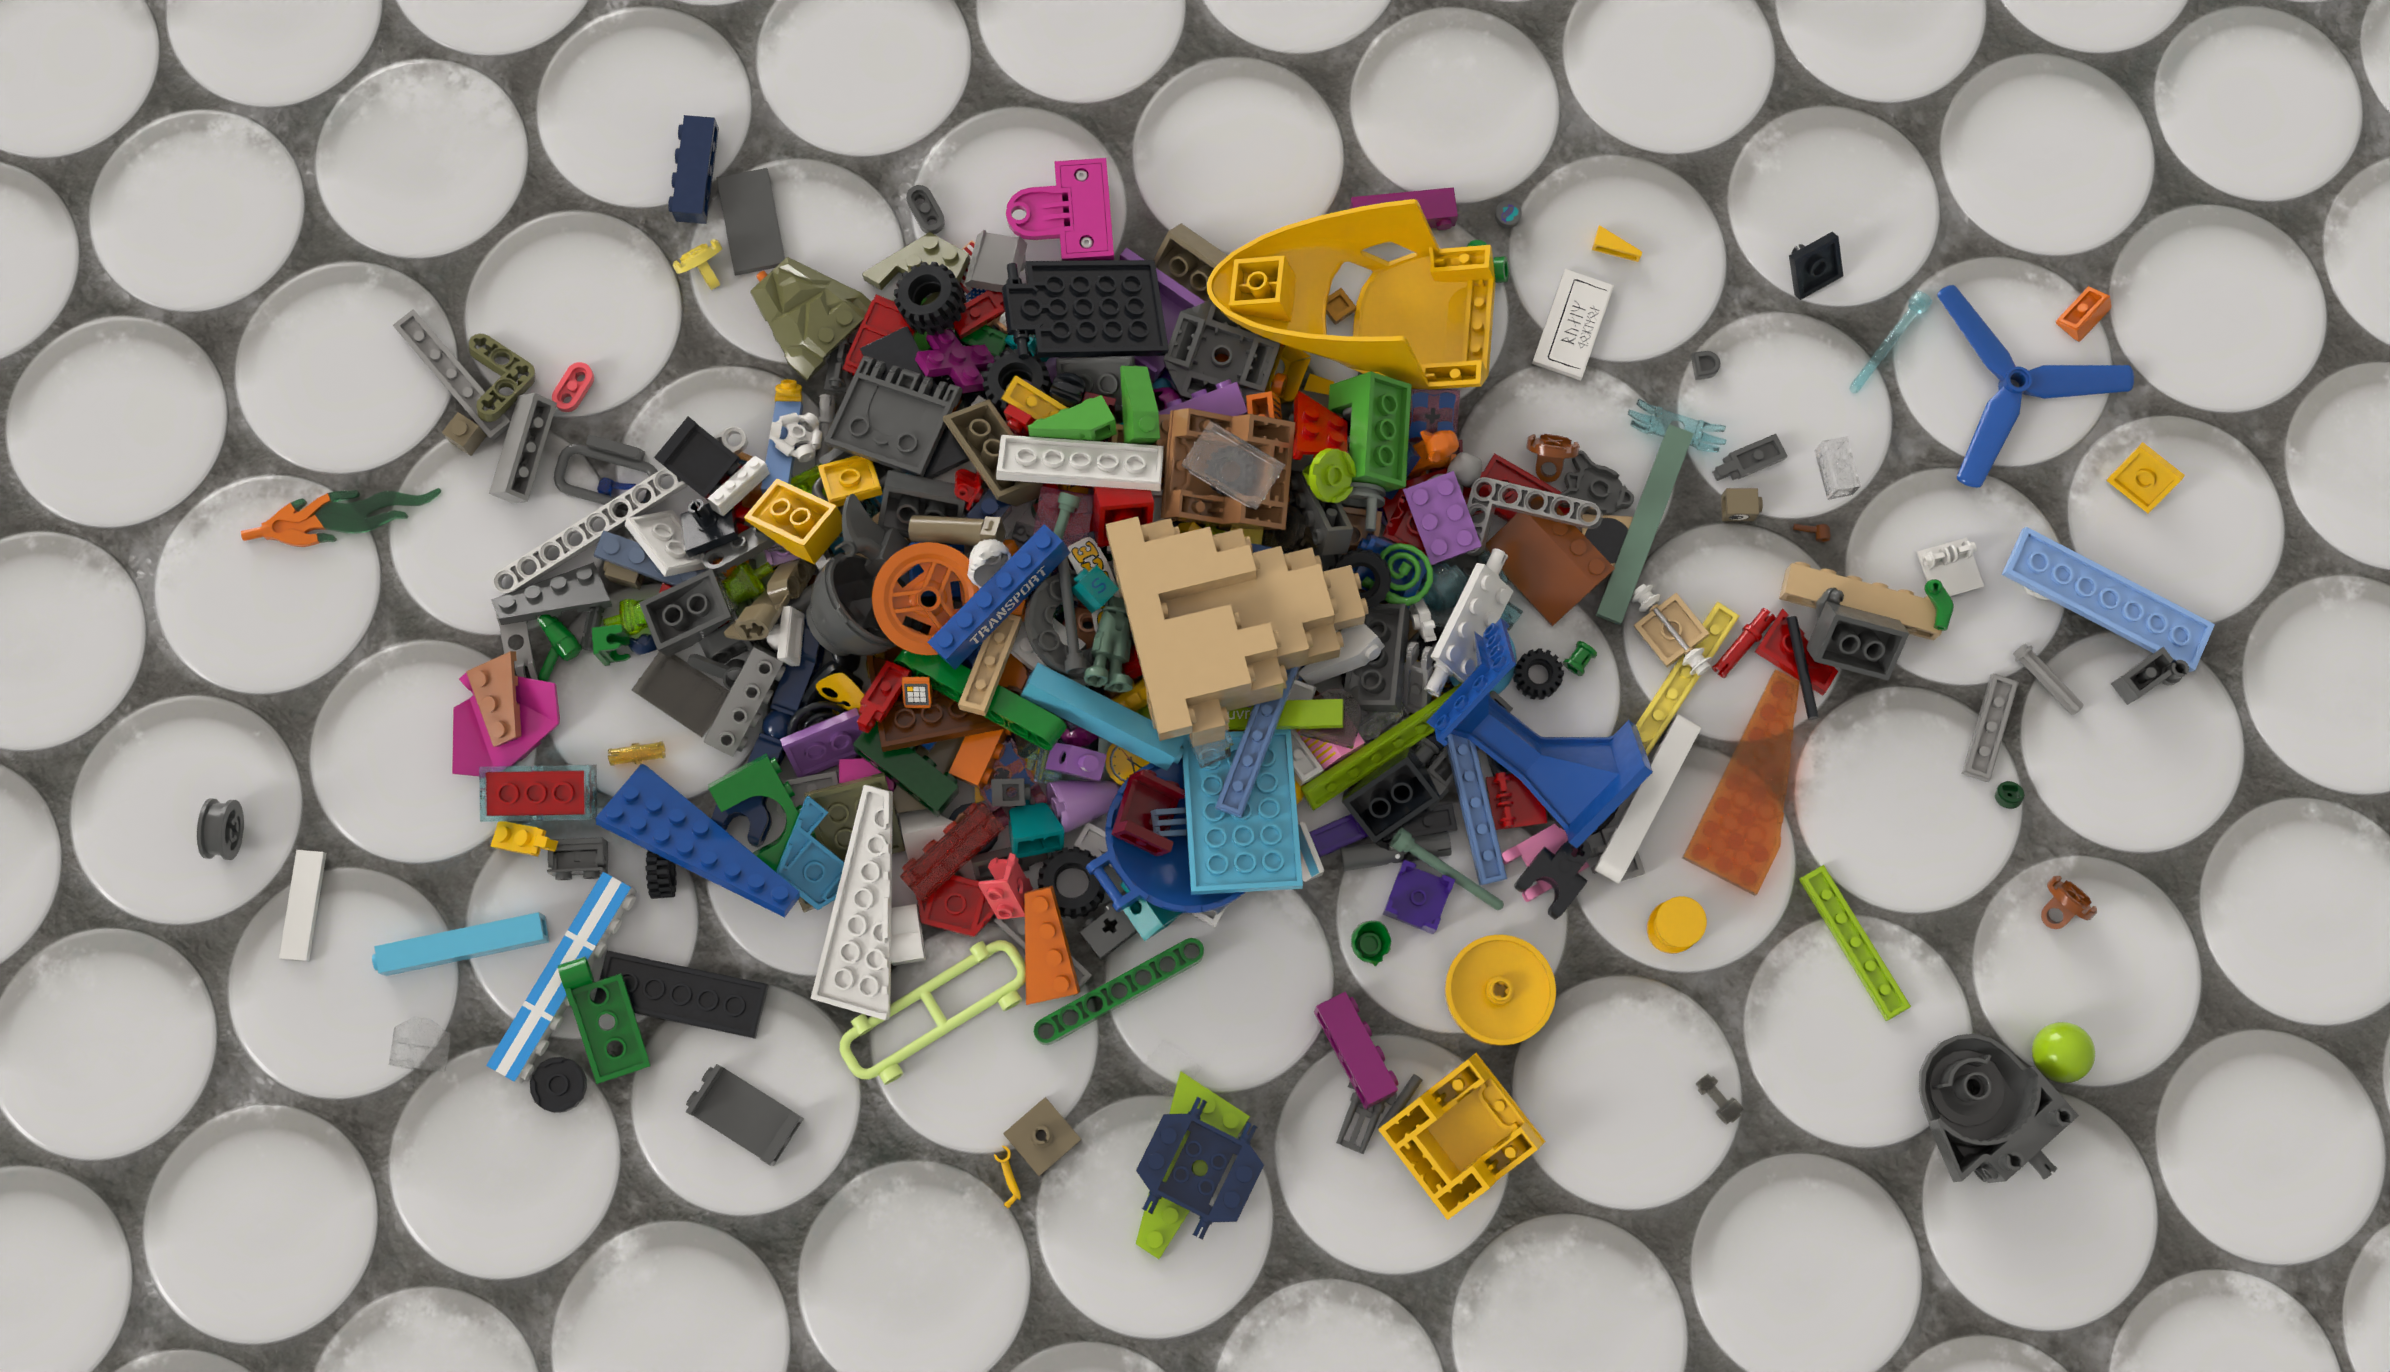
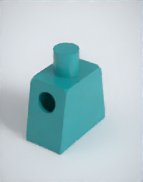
M1026 800L1025 806H1015V808L1009 810L1008 830L1012 854L1016 855L1017 858L1059 851L1064 848V828L1046 803L1031 805L1030 801Z
M1122 882L1120 886L1126 893L1130 892L1124 882ZM1142 898L1123 910L1144 941L1165 929L1182 914L1181 912L1162 909Z

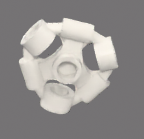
M809 412L805 415L791 413L780 416L777 422H772L769 439L773 440L776 444L775 448L787 457H796L799 462L803 463L815 457L816 450L821 448L823 433L819 430V419L814 414ZM783 426L788 430L786 439H780ZM799 444H805V445H802V446L798 447L796 450H795V448H794L795 446H797V445H799Z

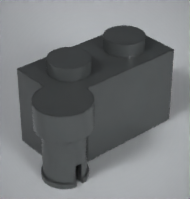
M2162 647L2120 676L2111 685L2128 705L2161 682L2167 686L2176 684L2185 674H2188L2189 666L2183 660L2171 663L2174 659Z

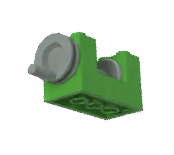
M1372 371L1331 384L1328 404L1330 411L1342 414L1346 420L1351 422L1349 452L1347 453L1354 461L1356 477H1352L1350 487H1353L1352 492L1345 500L1341 501L1343 507L1366 510V531H1376L1377 508L1384 506L1385 499L1383 497H1385L1386 492L1406 487L1412 384Z

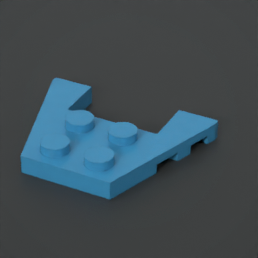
M807 796L776 873L800 892L801 898L819 910L835 900L844 861L810 835L829 812L810 796Z

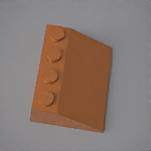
M1535 497L1531 501V508L1534 510H1538L1544 505L1542 497ZM1557 507V515L1565 516V514ZM1517 513L1486 543L1483 551L1488 557H1490L1494 548L1500 549L1508 555V559H1506L1501 572L1551 626L1555 625L1615 569L1576 526L1523 513Z

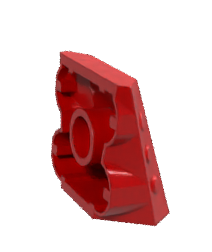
M1403 494L1382 536L1396 543L1413 545L1427 556L1405 494Z

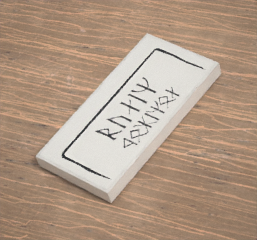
M1565 269L1532 364L1581 381L1614 285Z

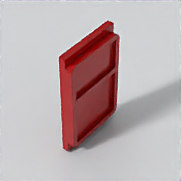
M877 294L875 295L846 356V361L842 368L844 371L855 375L863 358L860 348L906 326H908L913 338L915 337L917 330L914 331L910 328L898 311L894 301Z

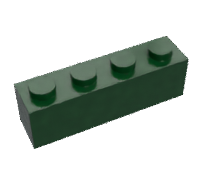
M877 721L869 734L863 732L853 743L854 751L881 773L884 772L887 778L937 817L943 813L959 794V786L956 785L958 781L948 772L942 774L935 768L937 766L936 763L928 756L924 755L921 757L915 752L916 748L914 746L883 752Z

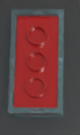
M597 764L479 767L480 822L593 820L597 817Z

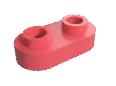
M577 362L569 366L552 394V400L557 403L556 407L560 411L572 412L580 405L594 382V373L591 368L583 362ZM580 375H585L583 381H577V378ZM566 397H572L569 403L563 402Z

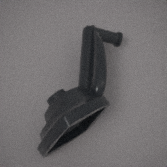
M832 653L834 661L831 660L825 664L809 681L810 687L803 696L805 705L819 701L833 702L821 696L816 689V684L820 680L832 674H845L862 690L863 680L853 673L860 666L861 655L839 656ZM826 687L822 688L823 693L832 698L838 697L834 690ZM846 701L833 702L835 704H843L848 707L851 706ZM822 707L811 710L814 713L827 711L833 713L831 708Z

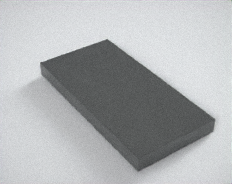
M763 168L716 177L735 276L776 268L785 259L768 169Z

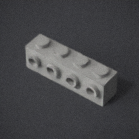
M536 393L518 395L489 494L510 503L528 502L557 405L556 402Z
M756 643L754 644L712 723L704 743L732 757L736 750L742 752L748 740V737L744 736L749 727L754 729L761 716V714L757 713L761 703L767 705L773 694V690L769 689L774 679L779 682L786 669L782 665L783 662L777 659L776 653Z

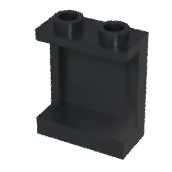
M689 416L654 457L660 464L707 501V498L722 486L728 476H733L741 467L739 464L741 458L710 435Z

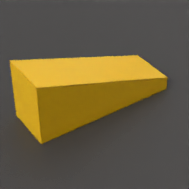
M1598 226L1592 250L1639 262L1642 255L1641 250L1602 226Z

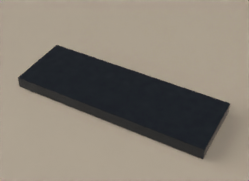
M908 326L860 348L863 356L875 358L876 362H885L886 367L880 378L881 380L885 381L892 366L900 367V371L905 368L923 375V380L925 378V374L915 360L917 352L920 350ZM934 378L933 386L929 393V396L932 397L938 387ZM947 425L923 476L925 478L933 479L971 461Z
M612 951L606 952L599 980L622 973L635 1014L756 1039L768 984ZM597 988L594 999L595 1003H602L606 1000L607 995L604 989Z

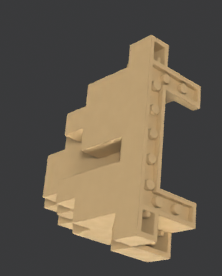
M1138 517L1106 524V533L1113 557L1115 579L1119 588L1120 598L1124 600L1146 686L1147 705L1153 728L1157 729L1159 741L1187 734L1190 735L1192 747L1225 740V731L1229 730L1227 711L1281 699L1283 697V689L1287 688L1286 670L1339 657L1340 648L1344 647L1341 632L1336 631L1364 624L1365 615L1369 614L1366 599H1361L1358 589H1361L1359 574L1353 573L1351 565L1323 572L1320 556L1314 555L1312 547L1283 554L1281 546L1252 553L1250 537H1244L1242 528L1212 535L1210 527L1180 534L1179 527H1173L1171 518L1140 525Z

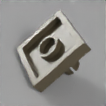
M1046 1097L1003 1133L1039 1177L1081 1141V1138Z

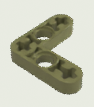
M479 333L473 335L469 340L470 355L501 376L478 399L476 404L478 417L485 422H493L499 419L517 401L518 395H523L535 382V369L531 363L490 336ZM506 357L509 359V362L505 365H499L495 362V359ZM526 372L528 373V376L522 375L520 378H518V373H520V374H525ZM509 387L514 392L511 395L503 396L499 393V390ZM492 405H494V410H484V407L490 408Z

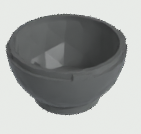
M837 554L820 570L812 588L810 605L806 611V619L811 633L826 650L839 656H848L850 654L861 656L876 655L894 648L897 645L886 637L877 624L873 613V587L871 583L874 578L865 568L867 558L855 554L845 561H841L840 558L845 556V554Z

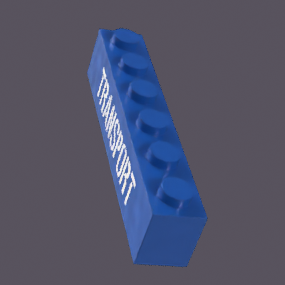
M1044 524L927 643L955 670L1071 553L1063 540Z

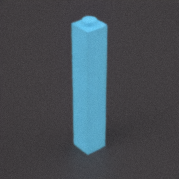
M1040 663L1036 664L1029 675L1020 697L1166 771L1173 762L1177 764L1184 753L1181 745L1185 737L1178 736L1159 741L1157 729L1153 728L1152 720Z
M538 912L374 946L375 954L372 955L373 967L376 971L378 970L379 974L390 976L549 943L546 917Z

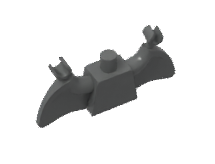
M850 494L846 497L842 512L844 542L837 545L835 550L842 548L845 551V556L840 558L841 561H845L858 553L867 557L865 568L874 578L871 583L873 587L875 578L882 565L894 553L909 546L910 543L895 527L885 532L883 528L876 524L869 517L855 494ZM909 571L897 580L902 588L910 582ZM921 598V603L926 607H931L936 602L934 598ZM905 617L903 625L919 631L923 627V623L910 617Z

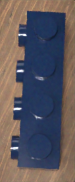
M684 115L683 124H679L678 139L681 140L680 148L675 150L677 171L672 174L674 194L669 197L668 202L669 212H672L676 222L707 224L719 127L714 117Z

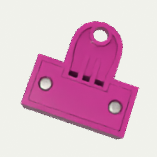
M1106 158L1054 161L1056 186L1022 189L1009 200L1006 218L1010 229L1015 235H1020L1023 239L1027 240L1060 238L1062 261L1114 260ZM1016 210L1026 212L1025 218L1021 220L1014 219L1012 214Z

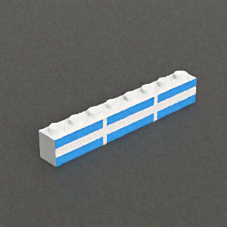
M602 872L488 1061L487 1067L520 1084L523 1080L529 1079L535 1069L533 1063L538 1055L542 1056L549 1046L548 1038L553 1031L556 1032L560 1028L564 1020L563 1013L567 1007H571L559 975L558 965L586 956L591 968L596 958L600 959L607 949V944L605 943L611 934L614 935L620 928L622 923L620 918L624 911H629L636 900V896H634L636 890Z

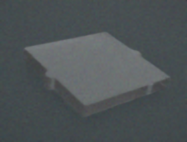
M1163 1039L1154 1053L1147 1056L1148 1061L1137 1077L1172 1102L1180 1071L1195 1079L1202 1067Z

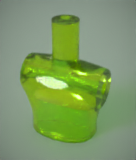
M744 562L737 566L722 583L735 603L740 604L747 599L759 596L765 591L760 579L774 571L769 562H766L756 570H753L747 562Z
M621 600L619 602V615L604 618V626L622 624L631 636L640 633L648 627L639 604L643 600Z

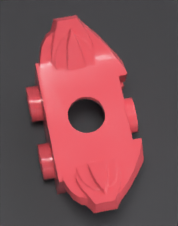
M1009 853L1007 860L998 859L997 857L992 859L988 868L995 880L980 881L978 884L997 919L1025 917L1024 894L1027 891L1033 890L1030 879L1026 878L1018 863L1019 859L1012 853Z

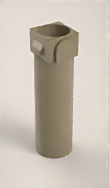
M913 515L910 518L908 527L910 540L922 543L933 542L975 546L984 539H996L1003 542L1006 534L1001 517L985 516V519Z

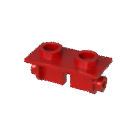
M959 469L955 473L956 483L954 492L958 498L967 502L966 509L969 510L972 503L977 504L982 496L983 489L981 486L983 479H981L978 471L975 474L967 469Z

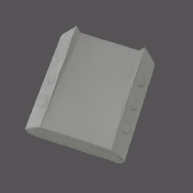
M983 230L977 235L964 284L967 287L1002 292V287L1008 279L1007 264L1016 263L1018 275L1025 269L1027 243L1020 235L1016 238L987 233Z

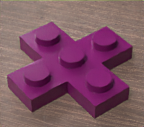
M944 329L945 333L939 334L938 331L935 332V335L927 334L926 340L933 350L918 351L915 357L925 376L949 375L956 386L962 387V393L984 391V379L979 371H987L986 367L989 362L994 363V357L986 345L963 347L951 329Z

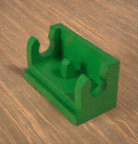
M622 624L593 627V654L604 666H610V663L626 661L631 658V655H619L617 650L621 646H628L632 636Z

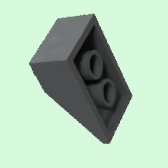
M709 569L639 602L657 650L668 657L693 646L733 618L713 569Z

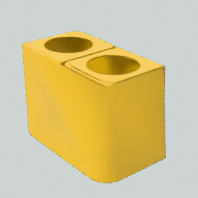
M1289 346L1280 347L1265 392L1272 391L1270 384L1271 382L1273 383L1274 374L1281 359L1285 365L1282 374L1288 375V380L1283 397L1275 395L1280 398L1281 404L1293 401L1311 358H1304L1311 356L1302 350Z

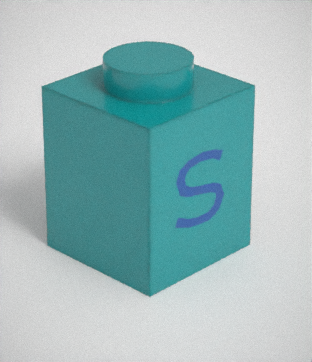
M1097 565L1089 571L1084 568L1073 578L1076 583L1072 586V593L1091 613L1101 608L1119 590Z

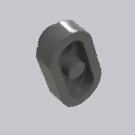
M923 185L911 187L906 195L907 204L921 230L925 233H939L945 225V220L931 191ZM919 198L925 200L922 204L916 203V200ZM929 220H936L934 225L928 224Z

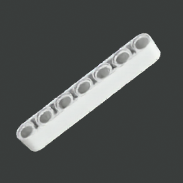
M1679 714L1675 716L1650 762L1653 773L1635 790L1595 866V871L1616 883L1621 881L1701 729L1699 725Z

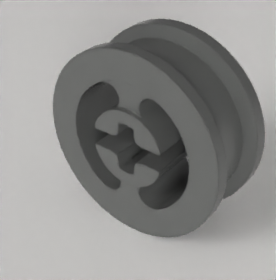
M210 798L203 804L197 823V846L203 858L212 859L215 855H221L224 860H233L237 856L242 844L244 831V815L239 801L228 800L226 803H220L217 799Z

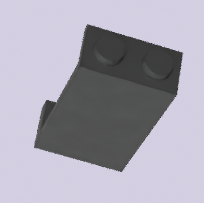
M718 1064L714 1068L709 1067L702 1078L704 1084L698 1092L694 1091L687 1100L686 1105L689 1107L686 1113L706 1123L761 1158L760 1160L768 1165L774 1166L804 1118Z

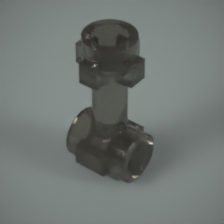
M1706 1074L1696 1083L1699 1093L1701 1095L1707 1093L1718 1105L1719 1109L1716 1111V1114L1726 1125L1730 1121L1733 1123L1741 1116L1740 1113L1744 1110L1743 1107L1733 1097L1727 1100L1715 1086L1718 1080L1714 1076L1711 1077L1709 1074Z

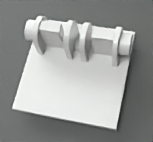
M1967 537L1917 551L1926 580L1937 579L1941 581L1950 597L1985 587L1973 553L1977 551L1976 544L1969 542Z

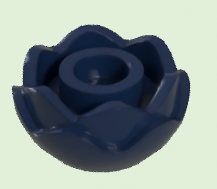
M642 634L636 639L631 638L629 640V648L637 655L657 650L651 634Z

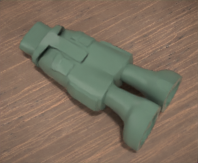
M1112 596L1108 600V606L1103 608V614L1098 623V630L1093 638L1094 641L1091 649L1095 660L1093 666L1087 668L1084 672V681L1093 687L1105 685L1104 690L1110 692H1128L1133 689L1134 684L1133 679L1123 674L1122 670L1123 664L1129 662L1131 627L1124 600ZM1107 659L1110 662L1109 671L1105 669Z

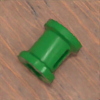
M1578 641L1576 649L1569 659L1563 661V665L1572 673L1583 676L1585 673L1584 668L1591 658L1597 656V652L1585 642Z

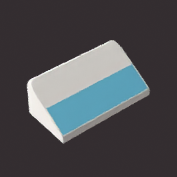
M1300 822L1298 823L1302 880L1307 882L1322 876L1324 868L1306 823Z

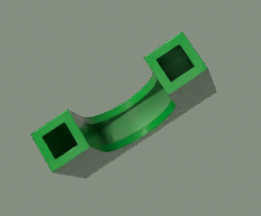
M766 753L708 784V789L721 812L753 796L772 798L782 806L786 813V825L783 832L775 841L753 852L754 855L776 872L802 806H795L791 798L795 796L788 781L782 782L778 775L782 772L780 765L775 757L770 759ZM813 830L810 835H812L816 839V835Z

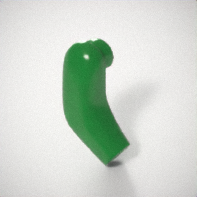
M1932 579L1927 581L1924 590L1936 609L1934 628L1946 631L1953 613L1954 604L1941 581Z

